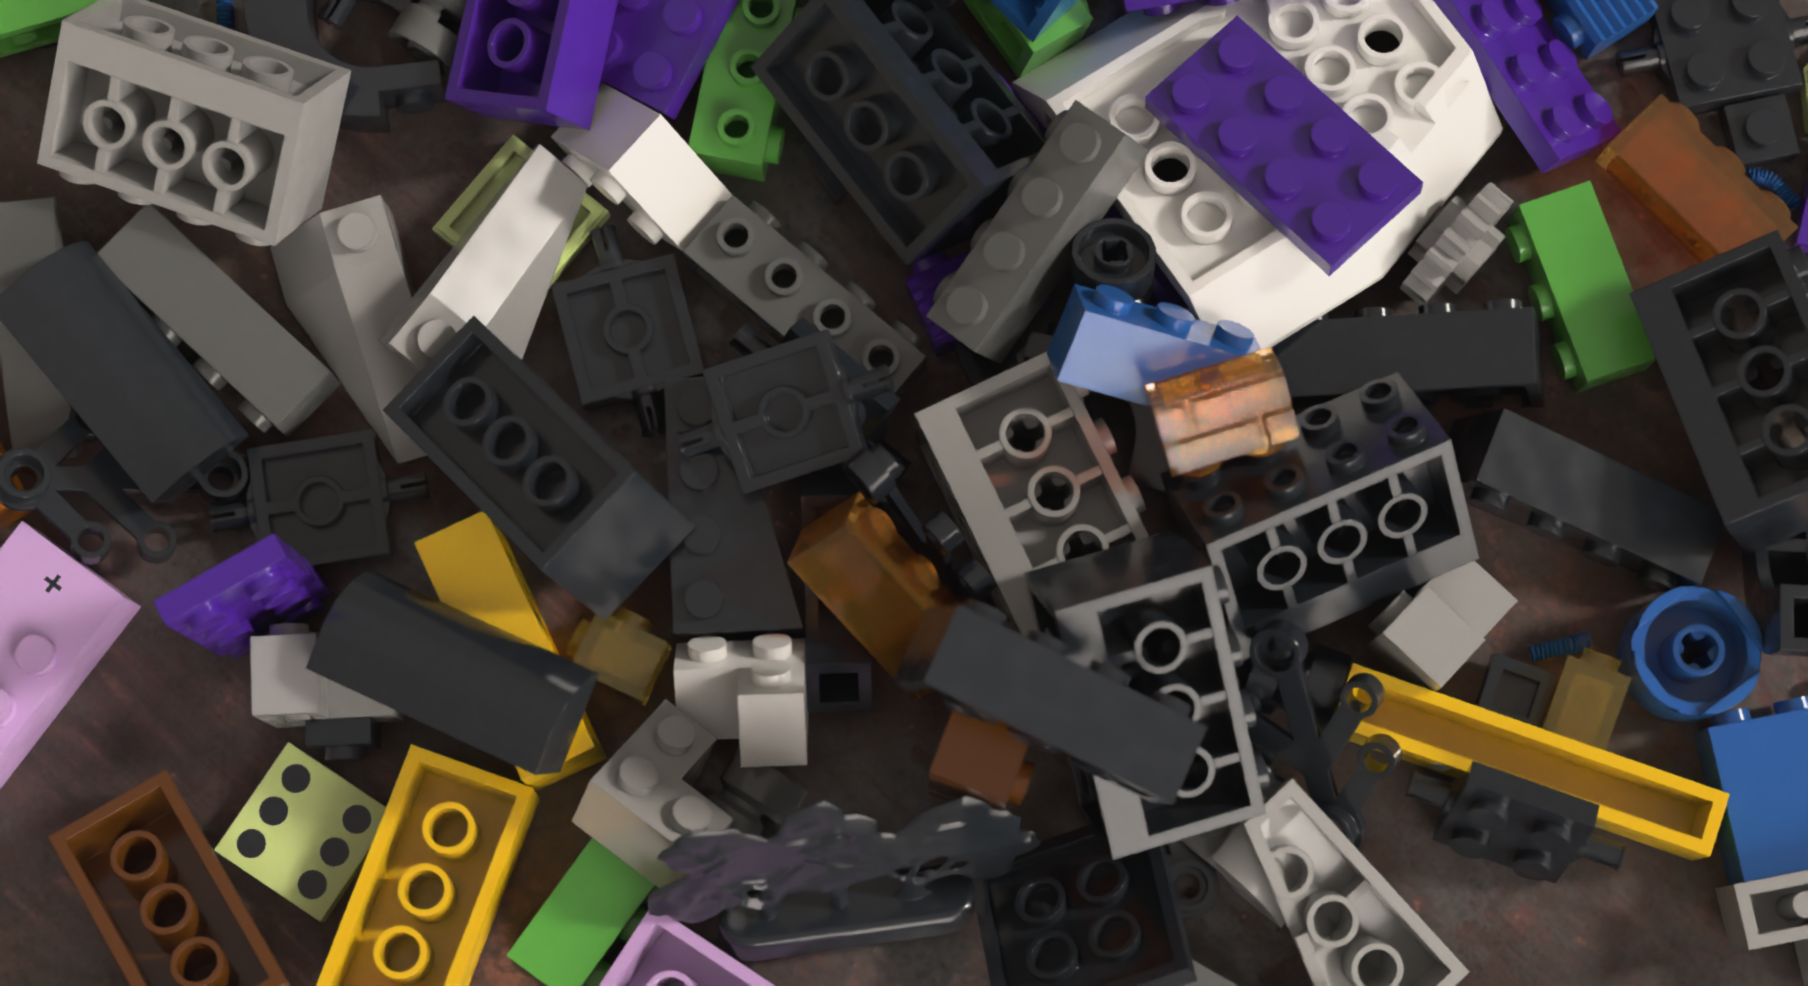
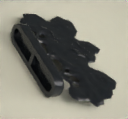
M967 795L956 797L924 810L914 817L910 823L895 832L876 831L878 824L876 819L861 813L842 814L841 807L821 799L784 817L783 825L780 827L779 832L771 837L760 838L744 834L736 829L691 832L675 839L673 846L663 850L657 856V860L663 861L674 871L685 872L687 876L649 893V915H668L673 920L691 924L703 922L719 913L718 931L721 944L731 956L743 961H760L950 934L962 930L968 925L976 912L974 901L975 886L972 879L988 880L998 878L1011 871L1015 857L1038 847L1040 840L1036 839V832L1020 829V816L1013 815L1004 809L992 808L989 803ZM936 858H948L943 865L920 867ZM966 861L967 863L963 867L952 866L956 862ZM898 868H910V869L895 871V870H897Z

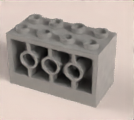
M99 0L62 20L37 164L59 171V175L69 182L84 185L95 183L118 191V196L127 202L138 205L155 204L175 211L177 217L187 223L202 226L212 224L233 231L239 240L247 244L275 246L322 209L351 70L147 0Z
M1047 352L914 414L915 439L958 528L965 538L972 557L989 572L997 585L990 594L998 610L1007 616L1004 623L1008 629L1026 638L1030 629L1037 630L1024 573L1067 561L1072 550H1079L1082 554H1091L1149 537L1141 521L1140 513L1146 510L1142 495L1130 475L1120 478L1113 464L1112 454L1117 453V447L1111 432L1101 417L1092 421L1086 409L1083 397L1089 395L1088 389L1057 381ZM1024 437L1026 440H1032L1035 442L1034 451L1023 452L1022 450H1015L1012 447L1013 439ZM1049 493L1054 497H1061L1064 500L1062 509L1052 511L1049 507L1043 508L1040 505L1041 495Z

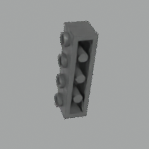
M1077 100L1073 102L1069 110L1059 113L1050 123L1045 133L1044 146L1033 162L1023 166L1012 178L1007 190V200L994 218L986 220L977 229L970 243L971 252L958 271L947 275L939 284L933 297L935 304L926 315L974 352L1002 364L1070 266L1073 240L1080 229L1104 217L1149 152V150Z
M733 195L683 251L687 266L779 344L788 329L802 317L819 331L829 329L833 343L865 370L869 371L885 364L891 375L877 380L882 383L892 379L894 384L893 393L901 399L926 370V356L921 352V349L925 346L923 341L903 323L895 321L892 326H889L872 311L877 304L858 285L848 280L842 286L828 275L824 270L829 264L809 244L800 240L794 246L777 232L781 226L780 222L765 207L756 201H752L747 207Z
M151 204L144 205L98 252L99 256L135 299H139L154 313L151 318L175 347L184 341L199 355L192 363V366L218 391L229 383L245 398L237 408L264 434L274 425L289 438L341 384L328 368Z

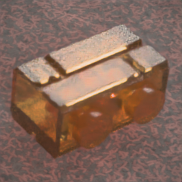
M1271 346L1144 385L1159 445L1172 477L1182 473L1190 477L1208 475L1220 467L1221 461L1244 454L1252 457L1269 456L1280 451L1286 441L1300 437L1285 375Z

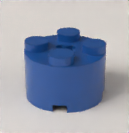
M1681 586L1662 594L1646 604L1630 618L1617 643L1615 656L1622 682L1630 696L1639 706L1663 721L1669 723H1688L1707 719L1728 710L1747 697L1755 687L1760 674L1763 638L1760 627L1751 611L1733 595L1718 589ZM1693 644L1699 654L1693 659L1692 664L1687 665L1682 660L1680 654L1684 651V647Z

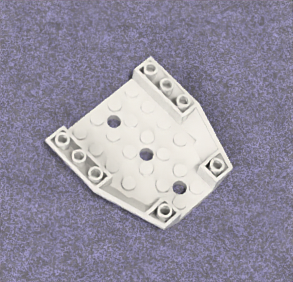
M1196 0L1181 3L1179 10L1161 16H1146L1143 9L1127 13L1012 82V88L1046 129L1059 113L1069 110L1073 102L1077 100L1149 150L1113 202L1114 206L1125 220L1140 225L1151 235L1156 246L1155 262L1189 307L1188 311L1195 319L1216 325L1219 320L1237 322L1255 334L1263 352L1381 280L1503 130L1473 50L1433 0H1239L1221 6H1209L1206 4V0ZM1236 16L1240 17L1423 181L1421 194L1330 277L1145 109V96ZM1375 31H1387L1398 39L1400 46L1394 51L1379 53L1372 50L1366 44L1365 38ZM1173 158L1184 163L1188 173L1179 181L1165 182L1154 175L1152 168L1160 160Z

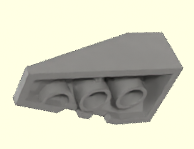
M537 144L380 336L378 341L418 373L474 315L519 358L523 359L588 185L541 144Z
M381 195L318 213L275 246H270L286 305L398 465L402 466L429 458L383 411L392 399L418 374L378 341L380 336L415 295L393 214Z
M1289 777L1264 801L1266 814L1241 822L1314 986H1456L1469 973V970L1292 778Z

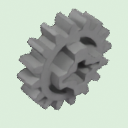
M1491 182L1474 197L1469 205L1456 195L1424 230L1408 252L1418 264L1403 281L1400 289L1420 306L1427 304L1444 284L1457 294L1506 237L1494 226L1514 201Z

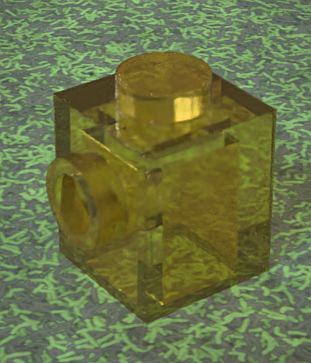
M618 607L614 616L610 615L606 621L597 614H595L592 622L583 619L571 638L567 654L574 657L573 662L599 673L596 681L597 685L645 707L673 649L667 641L649 633L653 625L651 621L630 610Z
M1584 648L1581 659L1570 655L1566 656L1541 728L1606 750L1631 681V677L1618 673L1622 661Z

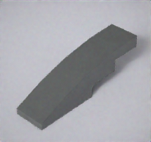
M56 196L0 201L1 295L34 265L52 253L64 248ZM0 321V356L12 449L29 448L36 450L69 419L72 406ZM80 443L66 458L78 457L83 452L82 444Z

